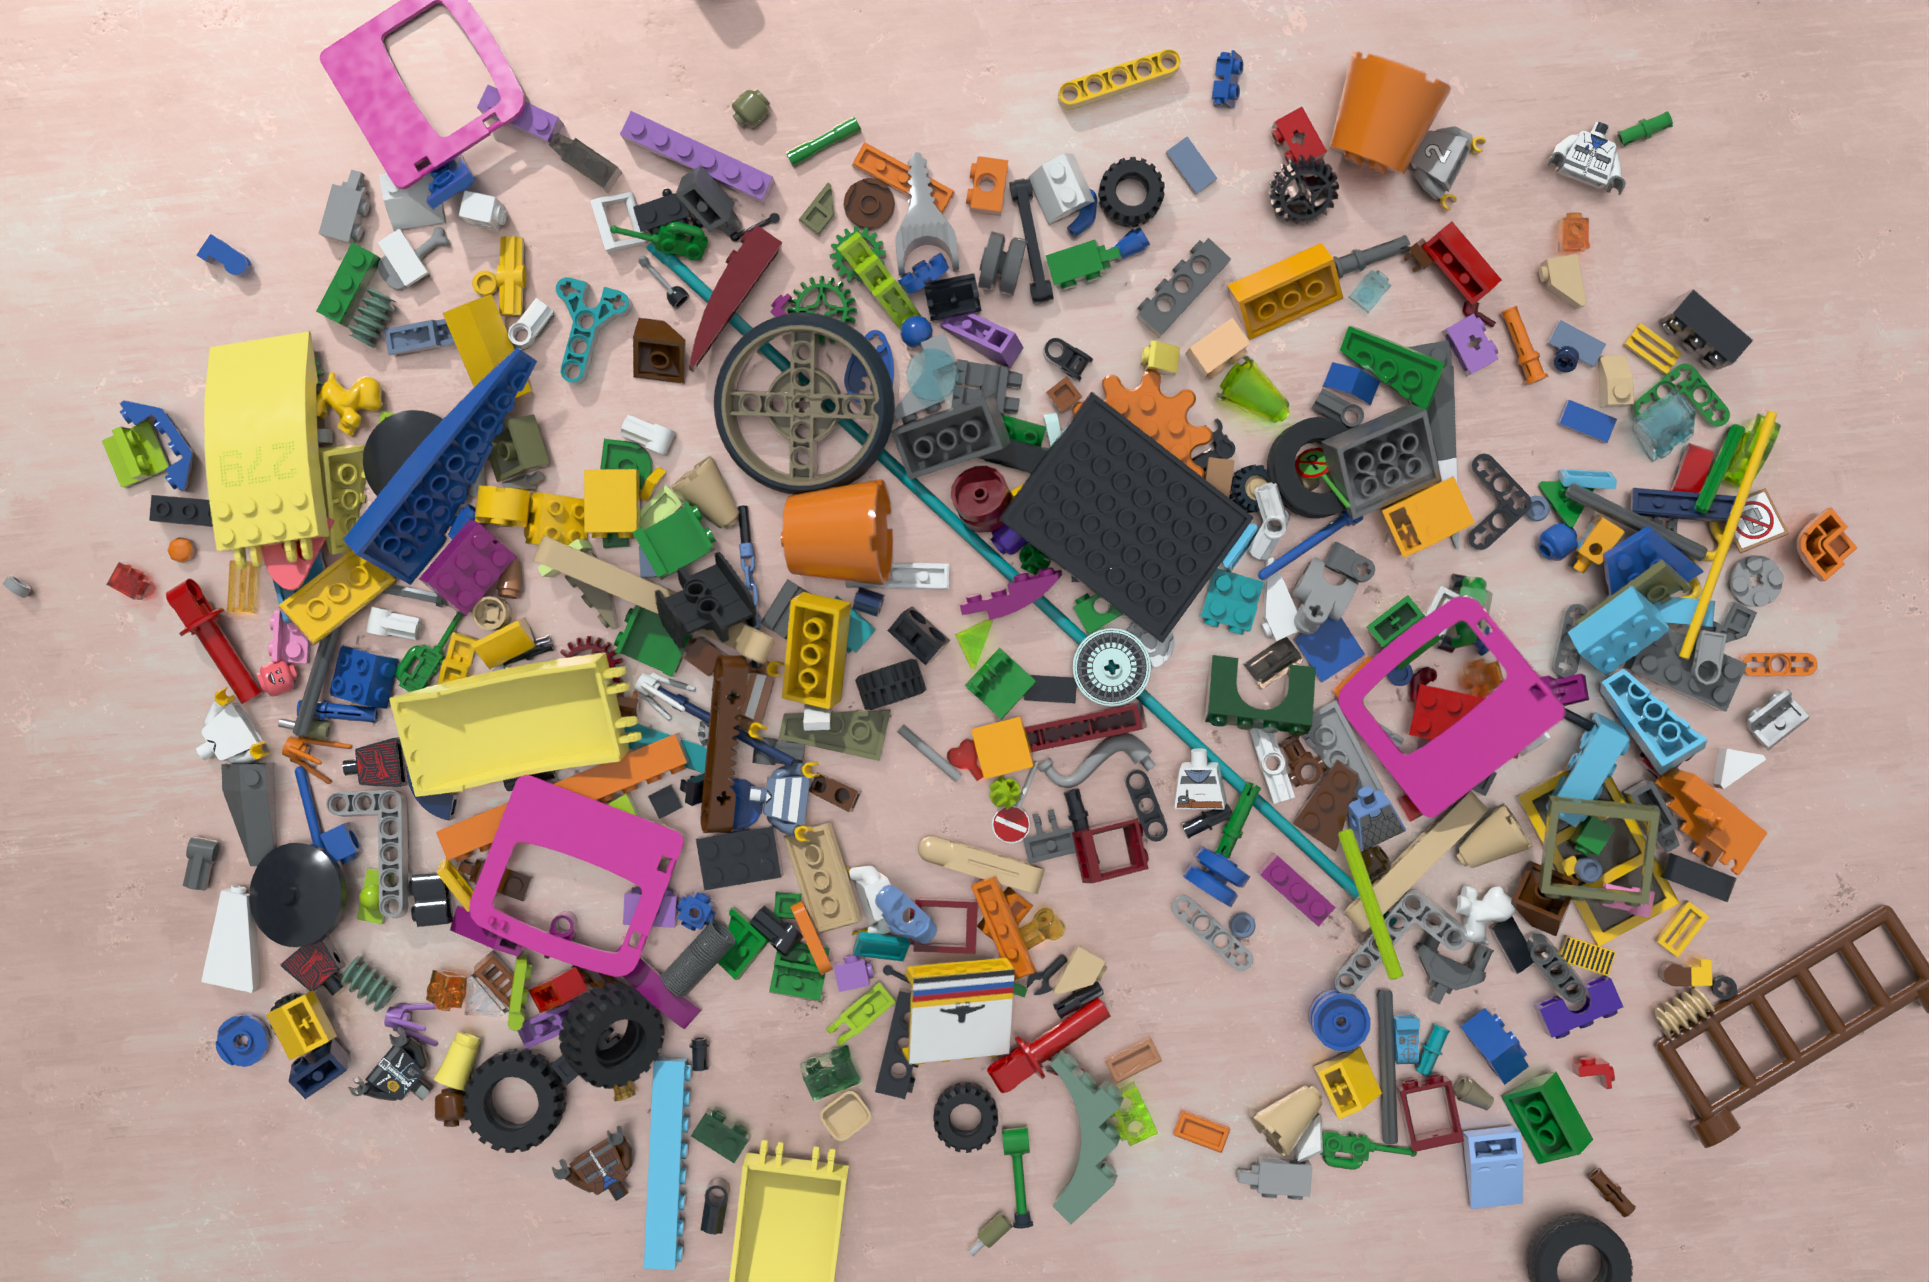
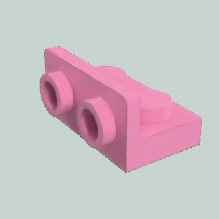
M275 610L274 615L270 619L273 641H270L268 648L269 656H272V662H278L283 659L291 663H310L311 642L292 622L286 624L283 621L281 610Z

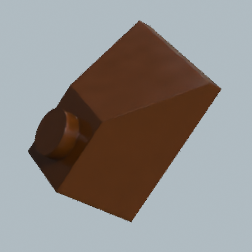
M638 318L633 335V377L685 384L686 340L663 320Z
M1529 861L1511 900V904L1532 927L1557 936L1572 901L1571 896L1561 895L1560 898H1549L1545 896V893H1541L1539 889L1541 865ZM1552 870L1551 883L1578 885L1579 880Z

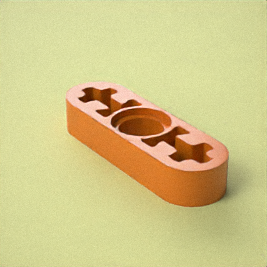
M1747 653L1739 660L1747 664V662H1751L1753 657L1754 662H1764V667H1754L1753 672L1751 668L1746 667L1743 673L1746 676H1810L1816 671L1818 666L1817 659L1810 653ZM1776 657H1780L1784 661V668L1780 672L1774 671L1771 665ZM1804 657V660L1809 662V667H1805L1803 672L1802 667H1792V662H1802Z
M801 901L790 906L820 974L823 975L832 971V966L803 902Z

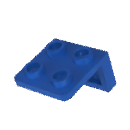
M342 646L337 658L330 695L363 706L387 709L399 659Z

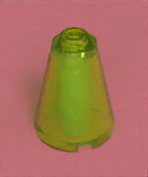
M1244 356L1242 359L1245 362L1242 365L1236 363L1223 379L1220 385L1223 391L1222 394L1217 392V398L1272 423L1284 421L1290 413L1288 408L1289 401L1250 356Z

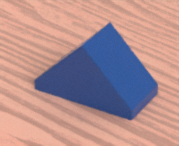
M1332 362L1322 387L1371 406L1380 381L1362 369Z

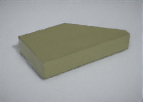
M830 183L824 186L798 219L799 222L818 237L835 218Z

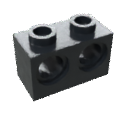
M913 606L903 611L887 630L924 665L933 661L951 641Z

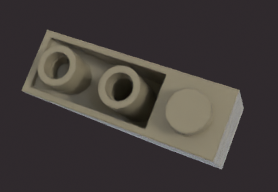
M587 549L584 551V553L598 558L592 550ZM569 575L564 576L573 588L578 586L584 593L581 596L583 601L590 608L594 606L600 613L597 617L606 628L617 629L619 627L613 594Z

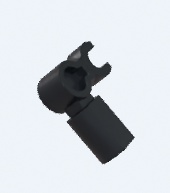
M1218 418L1214 420L1217 430L1212 432L1213 442H1211L1215 450L1212 451L1209 448L1192 458V461L1200 466L1204 472L1207 468L1208 457L1229 459L1235 453V445L1229 440L1227 434L1223 435V425Z

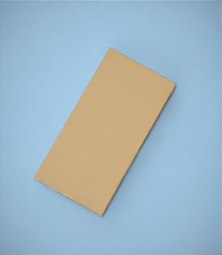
M831 822L812 827L813 831L806 830L804 837L811 840L810 842L799 841L796 837L788 834L783 836L807 913L817 934L862 921Z

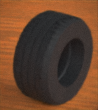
M1585 1214L1558 1216V1218L1547 1222L1548 1224H1544L1543 1228L1538 1230V1233L1534 1236L1535 1238L1531 1241L1532 1244L1529 1246L1527 1271L1531 1282H1560L1557 1274L1559 1261L1565 1252L1578 1245H1592L1600 1253V1270L1591 1282H1632V1259L1625 1243L1608 1225L1592 1216Z

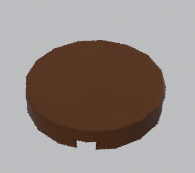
M865 178L852 184L845 194L843 204L849 221L859 229L864 230L867 227L868 231L885 226L892 218L895 209L894 196L890 188L882 181L873 178Z

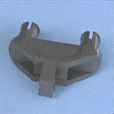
M1427 933L1424 942L1417 945L1416 953L1427 976L1430 978L1428 985L1432 986L1428 999L1440 1004L1445 993L1451 994L1452 990H1459L1482 983L1486 978L1485 968L1494 950L1478 944L1470 965L1467 964L1465 966L1439 954L1437 949L1440 942Z

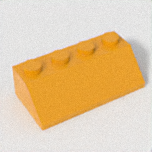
M1322 242L1227 285L1232 304L1249 340L1343 298L1334 258Z

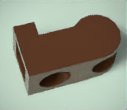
M817 772L816 774L820 775L814 777L809 792L847 812H853L862 790Z

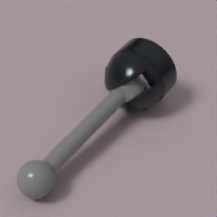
M646 256L639 258V264L645 266L668 290L667 300L674 309L679 308L687 301L689 294L681 286L671 287L650 265L649 259Z

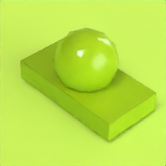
M367 868L363 889L359 895L360 904L356 919L382 925L384 924L385 916L382 915L379 909V870ZM393 873L392 875H390L389 880H388L389 885H390L391 887H392V882H393L394 873Z

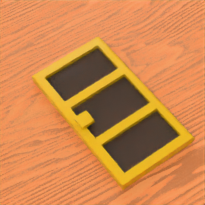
M1566 769L1516 796L1542 846L1544 845L1547 819L1546 804L1560 777L1568 775L1569 772ZM1612 776L1610 778L1606 777L1601 785L1603 786L1602 793L1597 800L1626 803ZM1595 816L1615 830L1599 856L1589 854L1588 857H1593L1600 861L1602 875L1598 881L1586 883L1580 881L1574 871L1576 862L1586 855L1575 849L1576 844L1570 841L1580 822L1574 827L1558 818L1553 866L1557 872L1579 880L1577 886L1602 888L1604 883L1627 888H1640L1646 839L1635 820ZM1655 857L1650 888L1651 891L1655 892L1650 917L1630 914L1622 909L1605 907L1599 904L1598 899L1587 898V901L1572 899L1597 946H1602L1680 903L1668 880L1660 877L1662 869Z

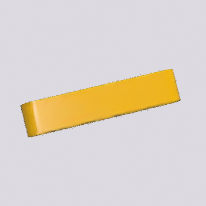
M1165 49L1067 81L1059 89L1058 103L1063 109L1073 110L1171 78L1178 72L1181 63L1180 55L1175 50ZM1169 58L1173 60L1175 66L1167 69L1163 67L1161 61ZM1142 66L1147 67L1150 70V75L1142 77L1137 73V69ZM1120 74L1124 76L1126 82L1122 85H1117L1113 82L1112 77ZM1093 82L1098 83L1101 86V91L1092 93L1088 90L1087 86ZM1071 90L1075 92L1077 98L1073 101H1067L1064 99L1063 93Z

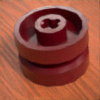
M974 466L966 469L955 479L951 488V499L962 523L968 529L978 533H987L1000 529L1004 525L998 518L1013 498L1004 476L997 469L989 466Z

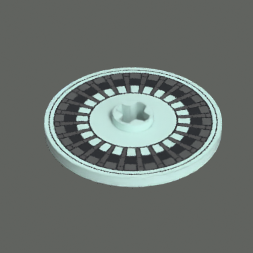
M1107 628L1090 634L1079 645L1073 659V675L1078 688L1087 698L1105 706H1119L1134 700L1144 690L1150 677L1151 663L1145 646L1136 636L1121 629ZM1109 660H1113L1114 664H1119V668L1115 669V674L1110 675V672L1104 669V666L1108 665Z

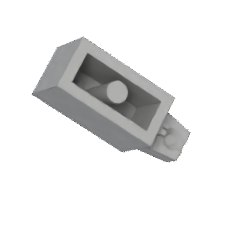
M351 169L347 182L343 181L341 186L332 184L318 234L324 238L349 245L352 242L356 244V240H360L363 232V226L361 225L363 215H367L370 207V201H368V196L366 195L367 188L363 187L364 173Z
M1257 1157V1165H1252L1251 1170H1238V1183L1250 1184V1189L1257 1190L1258 1193L1262 1194V1197L1277 1198V1195H1287V1198L1292 1200H1303V1196L1310 1197L1312 1165L1309 1160L1299 1163L1297 1159Z

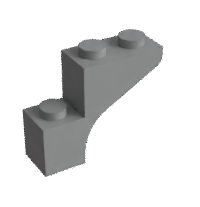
M945 333L921 342V347L925 354V368L921 377L895 408L894 415L897 422L903 421L906 424L918 419L917 414L927 411V414H931L942 409L941 404L945 403V400L934 374L937 372L940 376L953 371V366L957 364Z

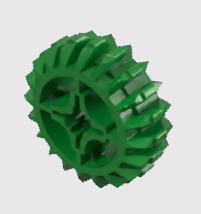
M824 276L819 277V284H816L814 278L811 277L809 278L811 283L809 287L804 282H801L800 285L804 291L801 293L799 290L794 289L793 293L798 299L791 298L788 301L791 305L795 306V308L787 309L788 314L815 313L816 310H820L823 299L825 308L830 309L824 315L830 317L843 315L842 322L846 324L847 322L851 324L856 323V319L849 316V314L857 313V308L849 307L855 304L856 300L855 298L846 299L851 294V290L846 289L841 292L844 287L842 281L834 287V277H830L828 284H825ZM826 291L838 296L843 303V307L830 305L827 302ZM818 292L817 301L813 305L802 307L807 297ZM819 335L820 345L825 346V338L829 337ZM829 338L831 345H834L835 340Z

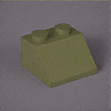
M534 414L511 418L502 422L504 427L500 435L496 434L491 444L494 447L489 454L497 482L536 471L550 464Z

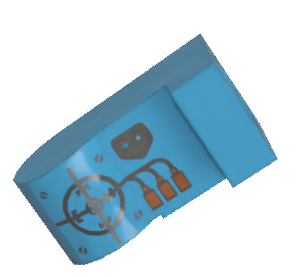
M1393 1015L1396 1064H1418L1420 1019L1416 1015Z

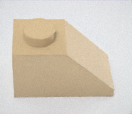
M1578 254L1550 258L1541 263L1542 267H1539V276L1541 282L1545 283V288L1574 309H1580L1587 305Z
M1626 355L1600 356L1598 359L1600 408L1627 407L1634 404L1633 376Z
M1077 944L1053 987V993L1057 995L1093 985L1096 979L1100 981L1107 969L1104 966L1105 959Z

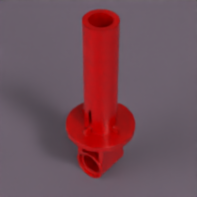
M187 579L167 591L166 599L169 605L175 610L185 625V628L179 633L182 637L191 632V635L196 634L240 703L243 704L262 692L216 622L219 619L216 616L225 611L223 607L213 610L202 593L200 586L193 579Z
M1097 998L1030 1044L1026 1040L1024 1043L1019 1036L1015 1037L1018 1047L1004 1057L994 1061L987 1068V1072L1000 1093L1010 1092L1034 1073L1041 1079H1044L1045 1074L1042 1071V1063L1103 1023L1111 1015L1103 1002Z

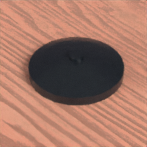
M406 410L387 417L373 429L364 447L363 469L366 480L376 496L380 494L411 454L444 419L443 417L425 410Z
M309 843L281 845L273 849L261 860L253 874L249 892L250 908L259 929L275 943L287 947L314 945L324 940L335 930L344 914L347 901V887L344 874L334 857L319 846Z

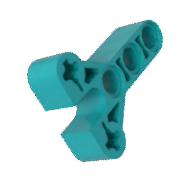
M565 277L557 282L556 293L566 303L573 324L560 373L565 381L572 385H579L588 376L599 331L617 317L627 316L632 310V302L624 292L604 287L599 305L595 308H588L586 300L590 285L585 281ZM571 285L578 293H569L567 296L564 289H569ZM621 298L625 305L624 307L619 306L617 310L611 302H619ZM592 316L594 320L593 325L587 329L582 328L583 318ZM579 341H585L587 344L586 350L581 354H577L575 352V345ZM572 366H579V376L570 379L568 376L569 369Z

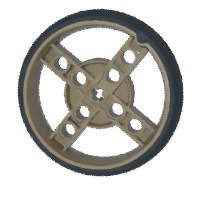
M804 312L780 315L762 322L748 331L733 346L725 358L719 371L714 391L716 426L724 447L731 458L748 476L758 483L778 492L791 495L846 486L860 478L881 455L889 439L894 420L895 402L892 381L886 365L877 350L860 332L850 325L830 316ZM791 334V368L780 373L771 383L768 391L736 390L740 375L751 356L769 341ZM819 335L829 337L841 343L856 356L870 379L873 394L841 393L832 377L823 370L818 369ZM802 345L810 348L811 354L808 359H803L799 355V349ZM802 371L810 375V383L807 386L802 385L799 381V374ZM750 396L758 400L756 410H751L747 405V400ZM775 397H780L784 401V408L781 411H777L773 407ZM804 398H806V402H810V407L806 408L805 411H803V407H799V402L803 401ZM827 398L834 400L836 403V409L832 413L824 408V402ZM853 399L861 402L862 409L860 413H854L850 409V402ZM736 415L768 416L773 428L781 436L790 440L789 474L768 465L754 453L741 433ZM840 418L873 419L870 433L855 456L839 468L817 475V441L831 434L838 425ZM800 424L808 426L810 433L807 438L800 436L798 433ZM800 450H805L809 454L807 464L799 461L798 453Z

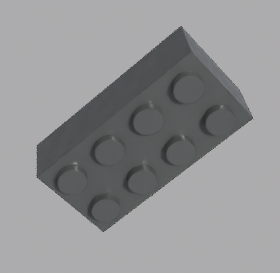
M994 394L900 425L891 431L909 480L1001 450L1011 443Z
M1670 630L1659 640L1654 641L1641 650L1639 654L1627 660L1623 667L1626 671L1711 709L1726 712L1747 664L1724 654L1720 678L1712 684L1698 683L1691 674L1696 642L1689 660L1681 658L1679 654L1686 636ZM1705 661L1699 665L1698 675L1704 681L1710 680L1715 673L1714 667L1710 662Z

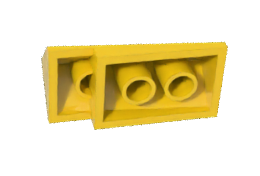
M492 294L442 313L473 387L515 350ZM528 381L523 390L518 391L515 398L532 391Z

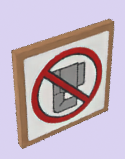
M1766 488L1748 495L1733 537L1739 553L1789 534Z

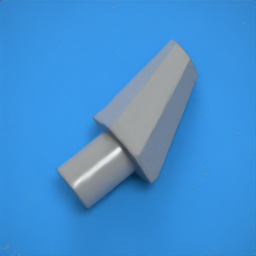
M540 471L530 476L525 473L502 482V486L504 488L535 491L537 483L542 481L544 476Z

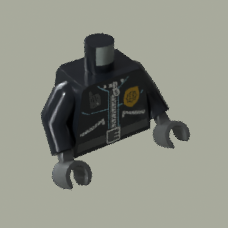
M398 1027L397 1032L400 1036L394 1037L392 1034L389 1035L393 1046L365 1079L367 1082L364 1084L358 1076L353 1078L354 1082L360 1085L357 1088L348 1087L353 1096H361L363 1094L381 1100L402 1101L412 1092L423 1101L432 1090L422 1080L429 1070L423 1045L409 1035H406L402 1027Z

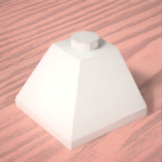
M431 172L407 189L397 188L392 183L388 174L379 175L383 201L394 231L445 223L443 205L441 204L432 210L427 203V197L431 195V192L428 190L429 184L434 180Z

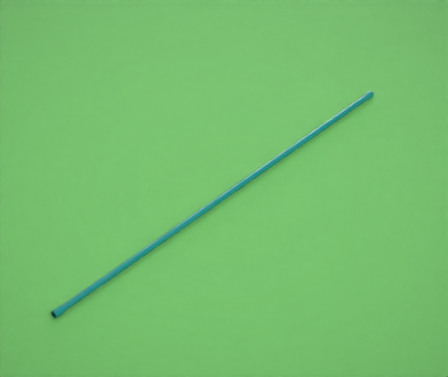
M649 243L646 249L662 264L668 266L708 303L713 292L712 289L674 254L660 252L655 249L654 244ZM737 312L729 322L742 336L753 329ZM769 342L758 349L780 371L783 372L791 368V362ZM801 372L799 374V381L802 385L807 386L810 380ZM827 398L824 402V408L832 413L836 409V404L830 398ZM840 418L838 424L863 446L869 434L853 419ZM883 449L877 460L1009 582L1014 580L1013 576L1020 574L973 530L968 529L961 519L917 478L909 480L905 467ZM1044 595L1032 602L1078 645L1088 637ZM1109 660L1108 665L1104 666V669L1108 670L1110 675L1115 674V669L1119 668V664H1114L1113 660ZM1144 688L1136 699L1142 702L1150 712L1191 749H1206L1207 762L1219 763L1222 778L1241 794L1246 781ZM1258 793L1253 806L1353 899H1356L1359 893L1355 882ZM1386 911L1383 914V918L1388 914L1389 911ZM1395 917L1390 919L1391 925L1394 926L1397 922Z

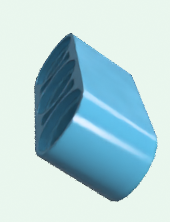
M1670 597L1671 600L1662 605L1660 601L1653 604L1658 608L1666 623L1690 625L1699 599ZM1710 600L1701 626L1713 627L1715 601Z

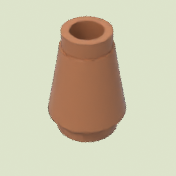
M513 560L500 575L496 587L498 596L510 599L519 598V593H522L521 562Z

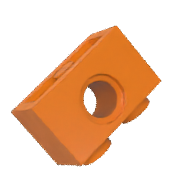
M978 156L977 163L971 164L970 179H974L973 189L968 188L966 204L971 205L970 212L1001 216L1009 160ZM984 180H989L994 184V188L989 192H985L980 189V183Z

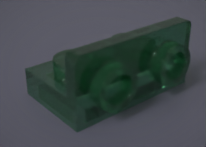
M848 1045L834 1048L830 1052L817 1057H811L800 1064L803 1080L813 1101L862 1083Z
M708 1108L691 1134V1137L732 1163H735L752 1135L748 1133L749 1130L744 1125L738 1122L733 1124L726 1120L727 1116L720 1110L714 1108L712 1111Z

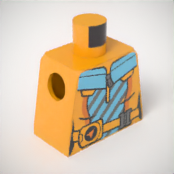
M1595 513L1577 540L1578 543L1575 550L1579 554L1570 566L1584 574L1592 561L1600 565L1604 561L1603 554L1615 546L1625 531ZM1596 543L1595 549L1589 551L1590 545Z

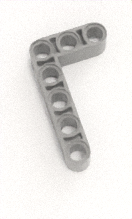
M393 790L351 791L331 794L327 799L326 807L333 815L341 817L378 816L379 909L385 917H403L409 907L408 815L406 797L402 793ZM392 796H396L398 799V804L394 809H390L387 804ZM366 797H370L372 800V806L368 810L362 808V801ZM340 798H344L346 801V807L342 811H338L336 808V803ZM395 821L398 824V831L394 835H390L388 826ZM395 847L399 853L396 860L390 861L388 852ZM393 873L397 874L399 882L395 887H391L388 882L390 875ZM395 899L399 903V909L393 914L389 910V903Z
M1418 889L1408 890L1384 917L1393 946L1414 922L1450 950H1460L1466 944V928ZM1415 897L1419 899L1421 906L1415 909L1407 905L1406 900ZM1431 914H1436L1441 918L1442 922L1439 925H1432L1428 922L1427 917ZM1399 917L1404 921V926L1395 928L1391 925L1390 919ZM1457 931L1462 935V940L1453 942L1448 938V933ZM1372 932L1339 970L1335 979V987L1340 993L1353 994L1382 961L1378 947L1374 944ZM1366 956L1370 959L1371 964L1363 967L1359 965L1357 958ZM1345 975L1351 976L1355 983L1351 986H1346L1341 982V977Z

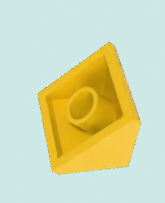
M525 617L471 644L489 670L536 647Z

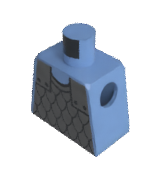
M1363 787L1358 791L1359 799L1348 805L1350 829L1353 830L1361 851L1367 850L1406 831L1392 803L1382 790L1374 792L1372 787Z

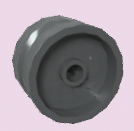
M991 231L979 271L981 273L978 288L992 290L998 275L1001 276L1000 292L1013 296L1027 240L1013 237L1010 241L1008 252L1003 251L1006 241L1005 235Z

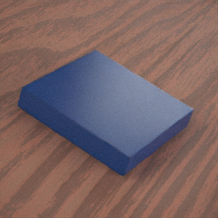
M1327 617L1315 633L1311 635L1302 633L1293 639L1310 667H1316L1315 674L1321 683L1365 655L1342 617L1337 622Z

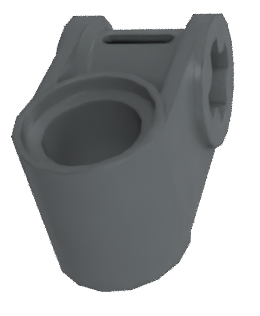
M1334 542L1324 561V566L1360 583L1370 580L1375 573V565L1370 559L1338 542ZM1365 564L1367 566L1366 571L1369 574H1364L1361 577L1358 575L1359 570L1356 569V566L1360 567Z

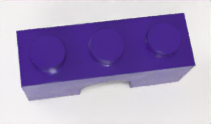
M1603 975L1583 984L1586 989L1584 1004L1579 1009L1569 1010L1564 999L1558 995L1534 1005L1545 1033L1551 1038L1560 1039L1568 1036L1570 1030L1579 1027L1582 1029L1594 1024L1593 1020L1602 1016L1603 1018H1609L1618 1013L1617 1010L1623 1008V1004L1612 979Z

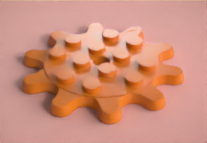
M1147 370L1142 376L1140 385L1135 389L1125 388L1116 375L1110 374L1104 377L1102 380V388L1105 392L1104 401L1204 478L1203 469L1192 461L1191 453L1195 447L1210 443L1213 433L1209 427L1193 426L1187 420V412L1196 402L1194 392L1184 389L1173 397L1165 396L1160 390L1161 376L1156 370ZM1078 402L1074 405L1072 409L1073 416L1083 402Z

